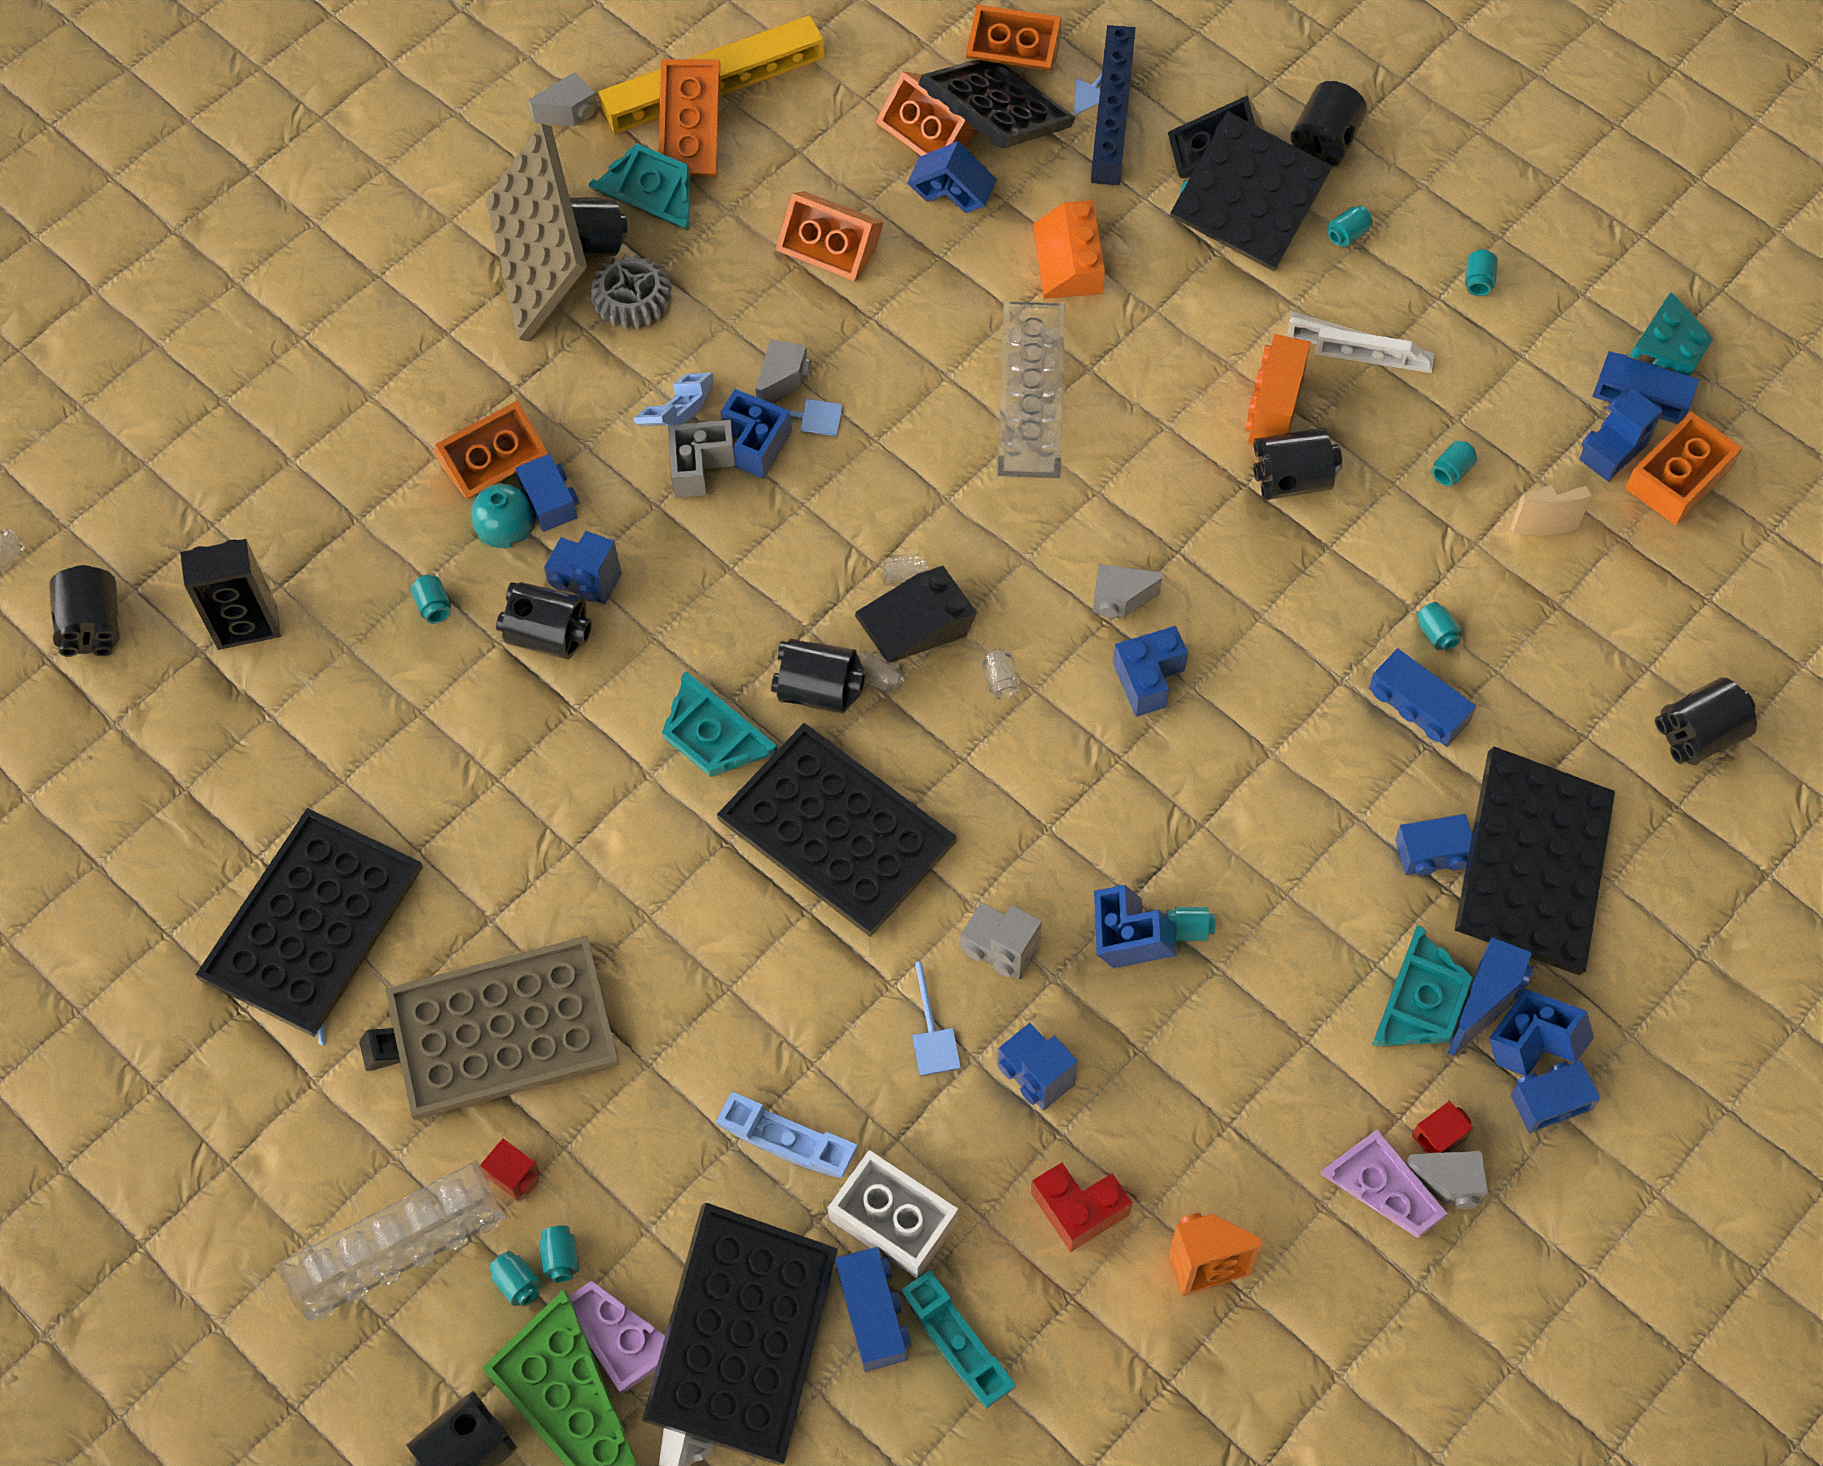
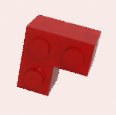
M1063 1162L1032 1180V1196L1070 1252L1128 1217L1131 1213L1133 1202L1113 1173L1084 1191L1080 1189Z

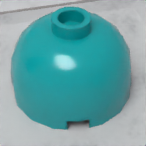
M509 484L488 486L478 494L471 508V521L474 531L483 543L491 547H511V543L519 539L521 542L527 539L534 528L535 516L529 498L522 490Z

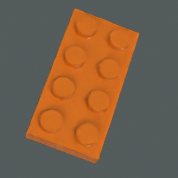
M661 59L658 152L687 164L690 168V177H717L721 66L719 59Z

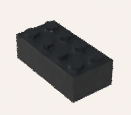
M233 539L222 544L207 547L198 546L191 550L180 552L184 586L217 650L281 637L277 604L247 539Z

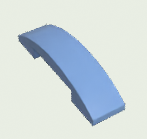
M713 372L684 374L673 384L675 397L664 406H647L634 417L635 424L644 427L672 426L689 421L700 410L709 394L714 379Z
M731 1092L716 1120L718 1126L764 1151L804 1168L838 1178H843L858 1148L857 1144L825 1131L823 1135L764 1109L763 1104Z

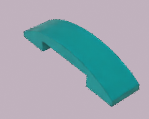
M931 1270L900 1290L916 1318L944 1358L986 1409L1016 1388V1384L996 1357L990 1355L952 1304L951 1297Z

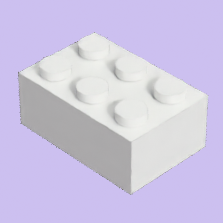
M868 1150L828 1206V1215L831 1222L868 1247H878L880 1255L883 1257L887 1256L890 1262L916 1279L925 1271L959 1221L958 1208L870 1150Z

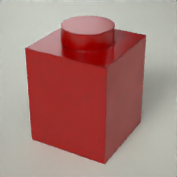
M1449 1100L1418 1123L1412 1137L1426 1153H1449L1468 1139L1473 1127L1467 1113L1460 1107L1456 1108Z
M504 1138L501 1139L480 1164L485 1177L517 1201L523 1194H529L539 1180L538 1175L540 1171L536 1162Z

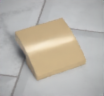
M1552 485L1524 493L1521 496L1510 529L1512 533L1532 536L1556 535L1578 530L1592 495L1587 486L1558 495Z

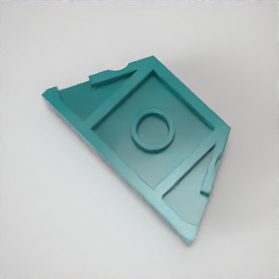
M636 143L625 153L624 157L617 159L608 166L610 169L597 181L593 179L588 184L592 190L605 196H613L619 202L688 231L690 228V168L685 163Z
M1670 292L1629 355L1636 359L1641 354L1656 358L1654 360L1655 365L1671 368L1676 372L1690 376L1714 338L1681 301Z
M687 671L683 673L678 695L674 697L671 705V714L666 719L662 735L667 742L709 777L772 756L778 750L774 742Z
M1418 925L1372 1045L1449 1043L1473 977L1462 966L1455 964L1451 956L1442 947L1438 948L1425 935L1426 931Z

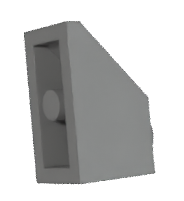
M576 72L528 100L531 118L535 123L576 126L598 113L595 92Z
M770 340L755 388L757 398L773 403L801 388L803 378L808 377L811 370V359L807 358V348L805 345Z
M1099 564L1093 613L1107 618L1116 616L1126 617L1160 594L1163 573Z
M1482 1151L1410 1154L1406 1161V1165L1427 1190L1445 1205H1456L1458 1209L1475 1208L1478 1204L1482 1203L1488 1193Z

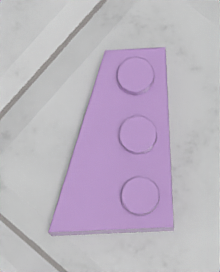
M1375 1130L1324 1168L1320 1174L1416 1238L1422 1236L1448 1214L1378 1130Z
M592 1280L569 1296L589 1346L621 1394H624L656 1371L665 1339L663 1334Z

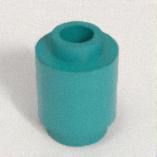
M1363 206L1351 207L1328 224L1330 240L1341 247L1350 245L1369 231L1373 223L1370 212Z
M1477 250L1472 252L1467 258L1465 285L1467 291L1472 295H1488L1495 286L1498 258L1489 250Z
M1452 442L1434 462L1432 475L1436 481L1444 486L1458 483L1477 462L1474 447L1468 442Z
M431 575L418 577L412 584L410 591L421 617L431 624L446 620L451 614V603L440 578Z
M1432 602L1418 612V625L1436 650H1450L1459 644L1463 630L1445 606H1440L1438 602Z
M1175 907L1174 910H1166V916L1175 923L1176 941H1208L1209 934H1215V914H1209L1208 907Z
M564 1225L544 1229L539 1240L543 1276L550 1278L554 1283L567 1282L573 1279V1274L579 1271L575 1236L570 1233V1228Z
M507 1251L499 1255L489 1267V1271L492 1273L491 1279L512 1306L520 1304L521 1306H526L538 1297L541 1281L520 1255Z

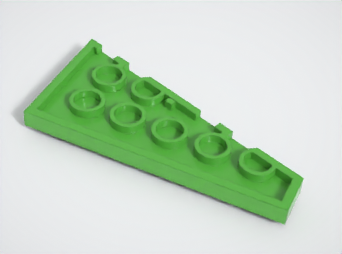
M563 1289L482 1369L565 1466H639L568 1292Z

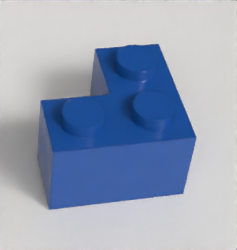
M957 141L920 156L907 184L926 202L947 195L961 210L968 213L986 205L997 179L965 146Z
M1634 388L1624 397L1618 395L1608 407L1610 415L1602 423V428L1597 433L1591 431L1581 444L1584 448L1579 460L1608 482L1648 445L1663 411Z
M734 389L720 413L721 420H731L732 435L738 439L734 445L736 468L764 479L792 433L790 411Z
M586 530L579 543L560 537L544 566L548 584L559 591L568 590L583 597L586 601H598L606 604L622 574L615 541Z
M1176 626L1115 644L1113 664L1136 717L1166 708L1169 688L1164 677L1185 671L1188 652Z
M1126 885L1094 891L1096 955L1111 967L1118 968L1177 956L1175 923L1160 910L1143 913L1142 898Z
M1525 989L1489 1037L1496 1065L1525 1076L1531 1072L1544 1052L1577 1063L1594 1036L1586 1010Z
M1028 1023L998 1048L999 1062L997 1065L1001 1072L1008 1079L1014 1078L1021 1085L1020 1091L1025 1099L1032 1105L1037 1103L1043 1111L1075 1085L1077 1059L1055 1035L1047 1041L1031 1023Z

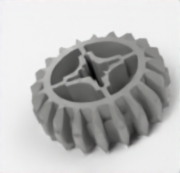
M624 254L622 260L618 261L613 257L611 265L603 263L602 271H595V280L591 281V301L594 303V309L597 314H601L604 322L610 321L614 328L622 324L625 331L629 325H634L638 330L642 323L650 327L651 319L660 320L661 313L667 312L668 304L671 303L672 287L665 269H661L658 261L652 263L649 256L640 260L638 254L634 258H628Z

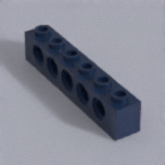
M1107 25L1091 183L1120 185L1136 27Z

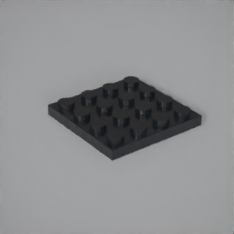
M973 60L922 74L918 83L919 86L927 91L930 97L941 101L949 107L950 112L961 116L970 123L973 129L984 133L991 139L994 145L1001 148H1008L1070 128L1076 118L1002 63Z
M1227 111L1171 210L1170 216L1264 267L1275 271L1333 166Z

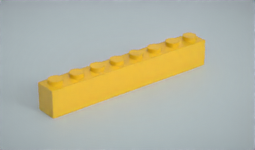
M808 15L688 59H719L721 63L720 96L824 59V39L811 16ZM661 68L598 91L601 110L614 135L659 119Z

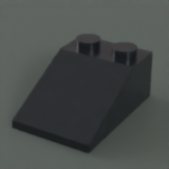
M1248 95L1168 132L1180 178L1191 177L1227 111L1264 130L1261 117Z
M942 565L914 575L856 611L855 617L889 664L966 637L977 611Z

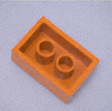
M1274 334L1272 345H1265L1261 361L1262 365L1257 374L1255 391L1251 397L1245 430L1250 431L1248 444L1253 445L1255 438L1290 432L1304 378L1310 341Z
M1691 411L1633 469L1625 489L1676 526L1733 468L1742 447Z

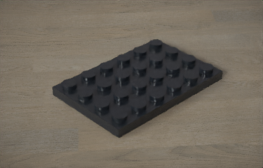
M803 723L717 813V818L722 824L869 937L877 931L957 842L955 834L806 723Z
M1493 746L1487 754L1454 930L1488 943L1491 937L1532 952L1530 957L1532 959L1577 975L1586 972L1615 791Z
M307 808L195 975L200 981L315 1037L423 866L420 861Z
M707 1202L702 1204L642 1421L770 1463L784 1464L838 1248Z

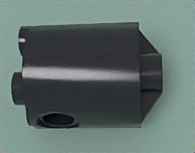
M1324 81L1318 84L1291 132L1293 146L1333 167L1339 166L1367 114V104L1363 96L1356 89L1338 81Z
M614 197L570 198L584 257L616 256L627 235L628 227L627 219L624 214L620 213L618 203Z
M1325 428L1255 438L1253 440L1254 452L1259 463L1253 464L1256 482L1262 481L1261 493L1264 501L1333 489L1335 478L1339 470L1342 469V454L1338 444L1331 445Z
M87 565L68 568L52 576L49 582L51 615L54 628L52 638L54 645L59 648V654L65 657L93 653L96 656L110 655L113 652L112 647L120 639L115 576L106 570Z
M511 582L506 593V600L508 602L505 612H500L496 622V630L502 632L504 643L569 660L576 652L579 643L585 644L588 641L592 621L586 618V601L583 597L524 582Z
M796 639L780 642L778 649V660H781L780 672L774 673L771 684V691L777 693L779 702L845 713L861 696L865 682V671L856 649Z
M1720 677L1689 693L1678 702L1665 705L1661 710V715L1655 718V725L1659 732L1666 736L1667 741L1671 745L1670 753L1678 764L1687 762L1691 765H1697L1714 753L1722 752L1752 737L1757 729L1756 708L1752 697L1747 691L1741 689L1729 678Z
M474 1391L465 1395L406 1444L410 1452L417 1459L415 1466H499L518 1448Z

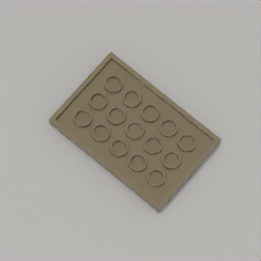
M542 123L534 134L529 137L527 144L515 156L511 166L506 173L502 174L500 181L486 198V208L491 220V230L495 237L496 252L499 255L502 267V277L505 280L507 299L510 302L513 315V324L516 328L518 339L530 341L587 268L552 126Z
M588 936L386 989L411 1116L414 1120L619 1065Z

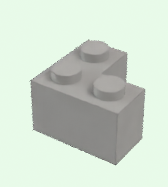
M731 420L668 426L671 475L675 498L706 495L704 469L735 466Z
M981 902L960 935V948L971 959L976 961L982 959L993 965V969L1004 977L1013 976L1020 980L1040 948L1042 921L1014 905H1011L1004 915Z

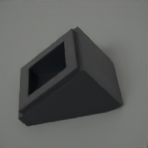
M394 1028L367 1030L361 1037L359 1044L366 1071L400 1063Z

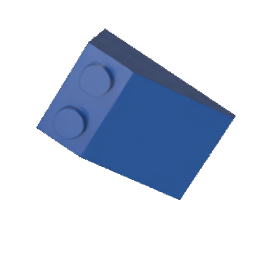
M1491 937L1475 973L1447 1052L1448 1054L1453 1056L1505 1012L1514 997L1519 998L1525 986L1528 985L1534 967L1528 965L1532 952Z

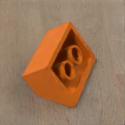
M976 4L966 58L1051 71L1057 58L1061 38V17Z
M902 71L876 123L921 156L957 141L965 147L969 146L977 130L973 129L970 123L961 116L950 112L949 107L941 101L930 97L927 91L918 85L922 75Z
M806 191L792 193L775 250L850 280L857 281L876 249L884 221Z
M1094 200L1064 202L1036 221L1033 226L1043 298L1103 294L1105 270Z
M518 400L436 443L434 447V453L448 477L466 500L480 493L488 486L495 485L514 475L516 467L548 455L547 450Z
M1194 1213L1183 1217L1180 1220V1224L1176 1225L1168 1256L1182 1295L1185 1296L1251 1275L1263 1244L1260 1237L1214 1214L1202 1217L1201 1213Z

